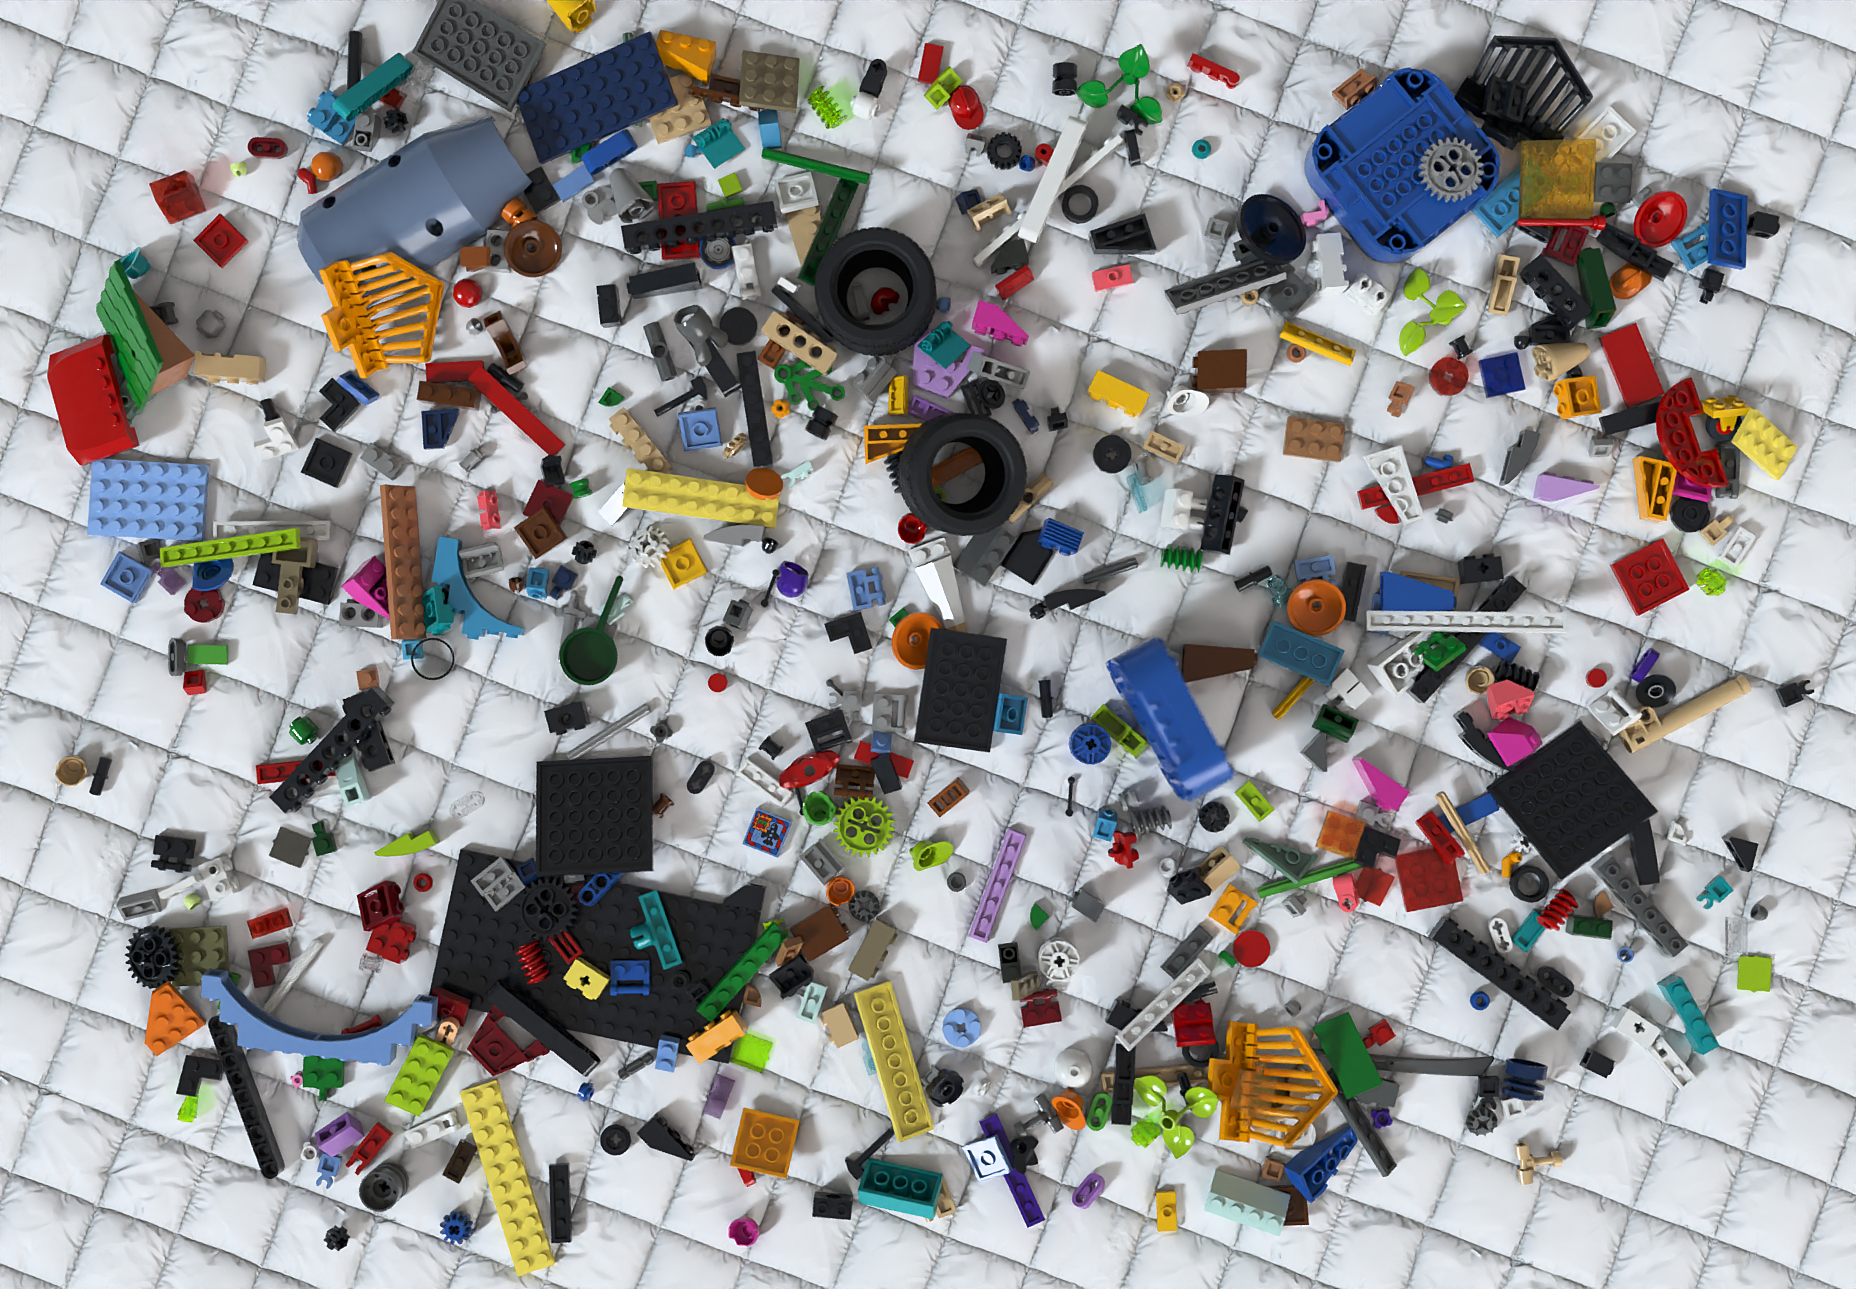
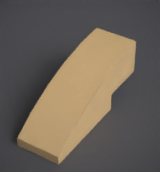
M1498 253L1491 284L1488 313L1508 315L1517 281L1516 273L1520 262L1519 257Z

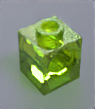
M1148 1115L1130 1130L1133 1135L1131 1139L1137 1146L1142 1145L1144 1148L1162 1134L1160 1128Z

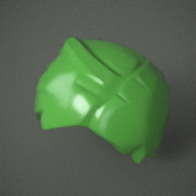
M815 791L811 792L803 802V815L805 819L817 826L831 822L837 811V806L834 805L831 797L822 791L818 793Z

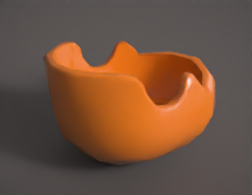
M320 152L313 157L311 170L319 180L332 181L337 175L342 173L343 163L340 157L332 152Z
M843 875L835 876L826 885V896L829 902L835 906L849 903L855 893V886L852 880Z

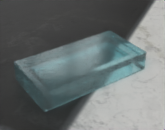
M1135 474L1130 475L1126 479L1138 513L1146 512L1148 508Z

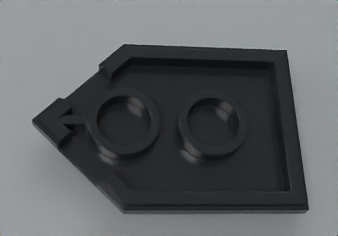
M1041 529L1021 533L1001 564L1002 567L1032 586L1053 555V549L1044 548L1041 546L1042 543L1037 541Z

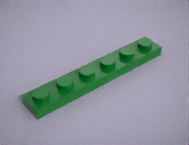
M772 922L696 1007V1011L712 1022L789 936L788 933L775 922Z

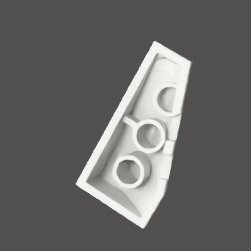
M1417 631L1385 650L1367 664L1375 679L1394 697H1398L1410 688L1415 682L1414 678L1419 671L1424 669L1423 656L1425 654L1422 653L1417 656L1413 650L1418 647L1420 642L1428 640L1434 632ZM1435 643L1431 648L1434 649L1439 644Z

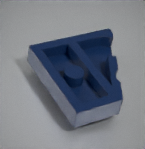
M460 409L421 411L424 449H445L460 414Z

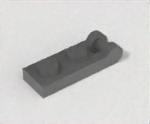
M1720 444L1718 447V454L1730 484V489H1726V487L1716 488V498H1738L1741 450L1735 445Z

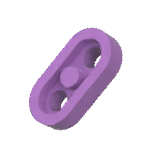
M1097 1173L1089 1174L1072 1195L1073 1204L1080 1209L1088 1208L1105 1187L1104 1178Z

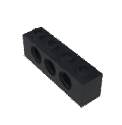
M1542 254L1537 256L1519 273L1523 283L1529 285L1534 290L1536 297L1542 299L1547 304L1549 311L1555 313L1560 318L1561 324L1570 330L1593 311ZM1538 276L1543 277L1545 282H1541ZM1551 290L1556 291L1558 296H1554ZM1564 304L1569 305L1571 310L1565 309Z
M1215 474L1204 533L1201 539V550L1230 555L1245 482L1244 479L1236 476Z
M366 692L343 699L344 704L342 708L344 713L347 714ZM370 706L369 712L373 715L374 709ZM380 719L378 720V726L371 731L370 736L366 737L360 744H356L357 749L363 755V766L369 772L395 764ZM357 720L356 724L357 727L360 729L361 722ZM372 745L377 747L376 755H372L370 752Z

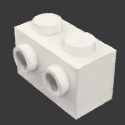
M226 856L198 866L211 902L240 892L239 881L234 877L232 863Z

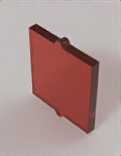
M1363 867L1356 881L1359 898H1362L1364 902L1368 901L1381 906L1395 876L1383 872L1381 868L1373 867L1369 869Z

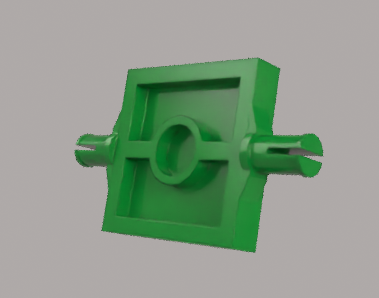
M314 1055L303 1056V1088L319 1089V1101H327V1089L342 1088L344 1086V1061L338 1058L323 1059L320 1056Z

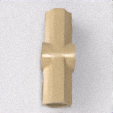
M1044 472L1026 487L1024 494L1030 493L1033 496V501L1026 503L1022 499L1019 502L1018 508L1015 509L1016 511L1008 519L1011 523L1015 522L1054 485Z

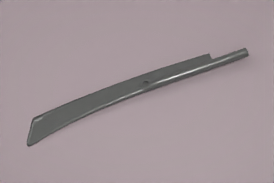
M1312 1048L1316 1056L1326 1057L1323 1049ZM1369 1054L1376 1070L1430 1075L1483 1076L1494 1061L1493 1056L1467 1059H1421Z

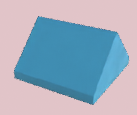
M999 693L993 731L1022 735L1028 697Z

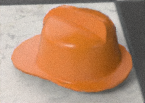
M1627 263L1610 277L1609 283L1612 294L1618 299H1629L1647 287L1652 276Z
M1068 1087L1059 1096L1052 1098V1105L1063 1124L1074 1130H1081L1085 1127L1086 1120L1082 1112L1083 1100L1072 1088Z

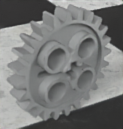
M1447 137L1444 143L1440 139L1437 141V145L1433 143L1430 146L1431 150L1427 149L1424 152L1426 156L1420 159L1424 162L1418 166V168L1423 170L1418 175L1424 177L1420 183H1427L1428 186L1425 188V191L1431 189L1430 196H1433L1435 193L1438 194L1437 200H1440L1443 196L1445 197V202H1448L1450 197L1453 202H1456L1458 197L1463 200L1465 194L1470 196L1472 190L1475 191L1478 188L1476 184L1482 181L1478 177L1484 173L1479 170L1484 165L1483 163H1478L1481 156H1475L1474 154L1477 152V149L1471 151L1472 144L1470 143L1465 146L1464 139L1460 143L1457 142V137L1452 142ZM1450 152L1456 155V160L1449 157ZM1433 165H1439L1441 172L1435 171ZM1452 167L1454 171L1449 172L1448 169ZM1461 168H1466L1468 175H1464L1461 172ZM1446 180L1452 181L1453 187H1448Z

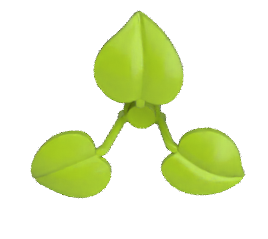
M1415 268L1405 281L1403 292L1407 299L1413 301L1420 297V299L1433 308L1430 311L1431 321L1420 322L1418 325L1415 321H1410L1402 328L1399 336V346L1404 356H1408L1416 351L1424 343L1426 332L1422 327L1423 325L1435 326L1438 323L1447 326L1455 316L1467 307V304L1452 290H1446L1441 293L1437 298L1436 305L1425 298L1423 293L1427 292L1430 288V278L1420 268Z
M1146 1075L1134 1079L1135 1089L1146 1104L1156 1107L1162 1101L1161 1114L1163 1116L1160 1119V1125L1164 1129V1142L1172 1151L1175 1159L1183 1156L1190 1150L1195 1138L1190 1127L1181 1126L1179 1123L1180 1116L1191 1108L1193 1114L1197 1117H1210L1217 1108L1219 1100L1217 1094L1206 1087H1192L1185 1094V1099L1189 1103L1180 1112L1175 1110L1166 1111L1164 1096L1167 1093V1086L1165 1082L1155 1075Z

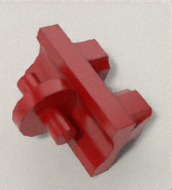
M1117 830L1114 832L1115 843L1112 844L1113 848L1108 850V856L1114 858L1117 864L1125 865L1127 869L1133 868V862L1139 859L1138 851L1131 848V844L1137 842L1136 834L1133 832L1123 833Z

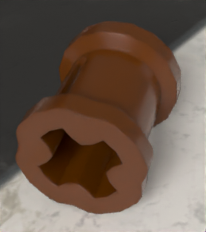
M661 793L660 798L653 805V813L662 818L666 810L675 803L667 795Z

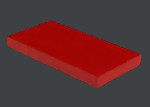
M695 181L657 184L659 219L698 213ZM698 225V226L696 227V229H695V231L698 232V233H699V225ZM679 228L676 234L682 236L686 233V229ZM661 231L660 237L664 239L667 236V232ZM700 241L695 245L679 244L680 246L676 248L661 247L662 260L701 258L699 252Z
M1636 323L1598 338L1627 409L1665 394Z

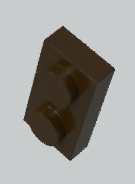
M461 1139L442 1175L459 1184L478 1150L477 1147Z

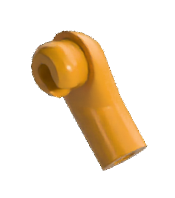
M1512 851L1502 859V877H1512V866L1522 861L1521 853Z

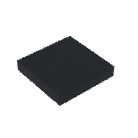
M316 438L301 473L338 488L353 453Z

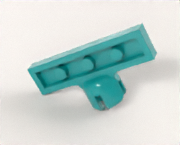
M657 890L638 896L646 921L643 924L632 927L630 930L632 938L644 936L634 940V946L637 949H642L654 945L664 970L681 964L682 961Z

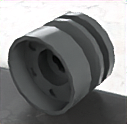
M384 1162L376 1166L360 1183L359 1197L362 1203L368 1209L375 1212H384L393 1207L408 1190L409 1177L406 1170L394 1162Z

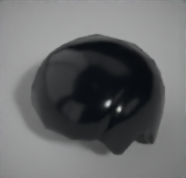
M715 626L709 629L705 636V645L708 652L714 656L721 657L731 652L734 643L732 632L725 626Z

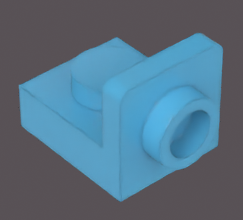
M530 567L526 583L528 596L535 599L547 598L548 593L546 589L550 575L549 569Z
M1099 809L1092 837L1111 842L1117 824V813L1110 809Z

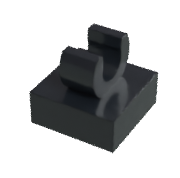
M1058 407L1051 408V416H1047L1049 432L1068 428L1066 412L1060 413Z

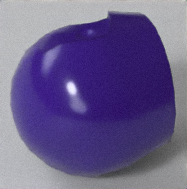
M783 561L779 566L781 577L776 578L777 588L786 597H798L806 591L809 574L800 565L790 561Z

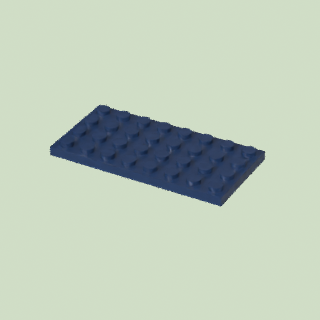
M650 31L524 87L517 100L540 164H545L679 105L655 39Z

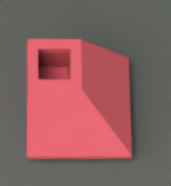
M1509 680L1489 685L1486 694L1491 719L1504 720L1512 714L1517 713V715L1526 713L1535 696L1534 692Z

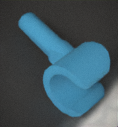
M689 144L686 147L685 156L694 158L696 152L702 153L699 147Z

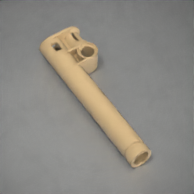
M1740 675L1659 718L1650 707H1635L1634 709H1638L1640 712L1643 710L1646 712L1645 719L1642 720L1640 717L1636 722L1617 734L1626 750L1632 754L1751 692L1750 683L1743 675Z

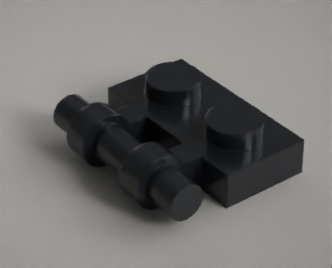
M155 835L153 854L160 855V860H152L151 867L158 868L161 871L168 869L175 870L177 873L191 872L192 865L185 863L186 858H194L196 839ZM169 856L178 857L177 862H168Z

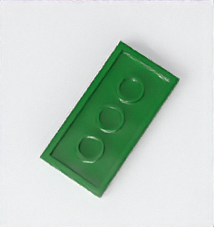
M1349 1012L1313 1027L1347 1100L1383 1084Z

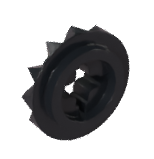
M991 379L981 382L977 388L978 394L976 395L980 398L979 403H983L985 408H991L992 410L1001 407L1005 401L1003 387L997 381ZM990 392H995L991 398L987 397Z
M1209 802L1199 812V822L1209 832L1217 833L1224 830L1229 824L1230 815L1228 809L1219 802ZM1215 812H1217V816L1220 817L1222 821L1215 820L1214 823H1212V818H1210L1207 815V813L1215 814Z
M618 1124L609 1125L603 1130L600 1137V1144L603 1150L614 1156L625 1153L631 1143L630 1132L625 1126ZM617 1132L618 1138L624 1140L619 1141L615 1147L614 1141L610 1138H613Z

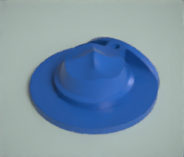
M232 558L194 563L192 589L209 591L226 583L234 570Z

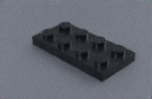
M273 552L260 554L252 585L278 592L281 565L272 563ZM317 562L315 568L303 567L302 578L304 580V587L299 598L328 605L338 568Z

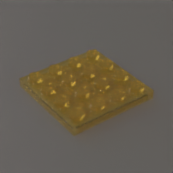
M1596 139L1521 141L1518 219L1593 217Z

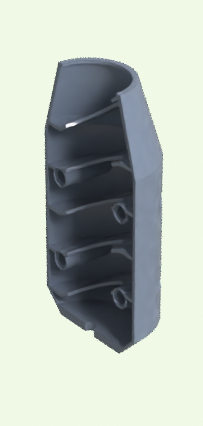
M490 115L424 133L302 210L297 233L298 248L320 284L324 283L319 270L331 262L348 260L349 263L381 255L384 252H392L421 270L427 271L462 247L487 233V230H490L500 219L505 206L514 198H518L532 182L500 136L494 124L495 119L493 116ZM388 262L378 263L354 270L353 274H359L390 264ZM399 269L396 272L360 281L357 285H363L403 271ZM414 277L367 291L362 297L411 281ZM376 300V301L372 302L371 304H369L368 306H366V308H368L369 306H371L372 304L376 303V302L379 301V300Z

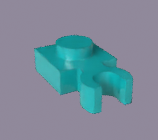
M1718 875L1704 887L1707 893L1700 894L1696 900L1701 902L1706 898L1707 903L1703 908L1710 909L1713 906L1714 900L1720 903L1734 890L1722 876Z

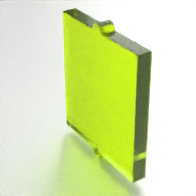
M746 1033L743 1037H739L737 1044L734 1045L735 1050L730 1062L762 1073L766 1061L769 1060L768 1055L773 1043Z

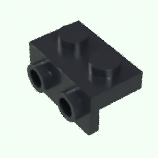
M1196 867L1171 877L1167 892L1182 905L1209 896L1212 889L1200 878L1202 869Z
M798 954L770 973L769 978L781 991L780 997L785 999L786 997L793 996L801 987L808 986L813 981L814 970L803 956Z

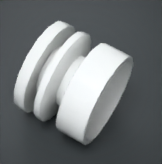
M1052 937L1041 944L1037 960L1041 971L1047 978L1053 981H1065L1076 974L1080 958L1075 946L1069 940L1063 937ZM1057 956H1060L1061 959H1064L1061 961L1060 965H1058L1057 962L1054 961L1057 960Z

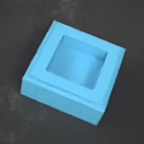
M423 639L402 640L403 660L411 659L413 649ZM423 643L415 650L413 659L424 658Z

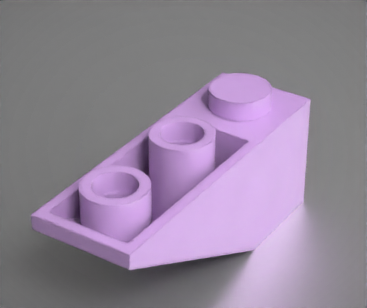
M1544 472V474L1537 476L1533 499L1555 502L1598 489L1600 485L1593 484L1594 481L1582 480L1580 482L1575 481V478L1571 476L1559 478L1556 477L1555 473Z

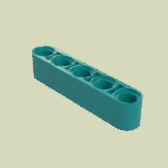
M401 53L395 54L339 96L333 102L332 109L346 122H350L407 79L414 72L415 66Z

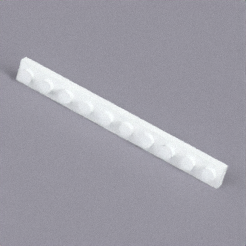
M1119 135L1114 138L1112 136L1104 142L1105 146L1102 149L1094 150L1089 155L1090 159L1085 163L1084 161L1080 162L1075 167L1076 171L1071 175L1068 173L1056 201L1069 188L1075 186L1122 145L1123 139ZM1023 211L1017 217L1018 221L1013 225L1011 223L1002 230L1003 234L999 237L994 236L988 242L989 246L984 250L980 248L973 255L975 257L973 264L977 268L997 253L1005 243L1011 241L1019 234L1027 214L1026 211Z
M1367 611L1366 631L1567 633V613Z

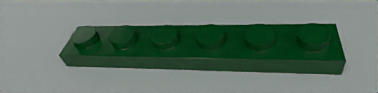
M842 178L839 179L796 278L811 286H815V277L819 264L836 239L859 183Z

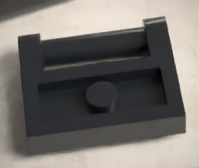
M842 710L805 722L815 752H822L846 742L847 744L853 742ZM842 730L844 733L843 736L821 744L818 742V738Z

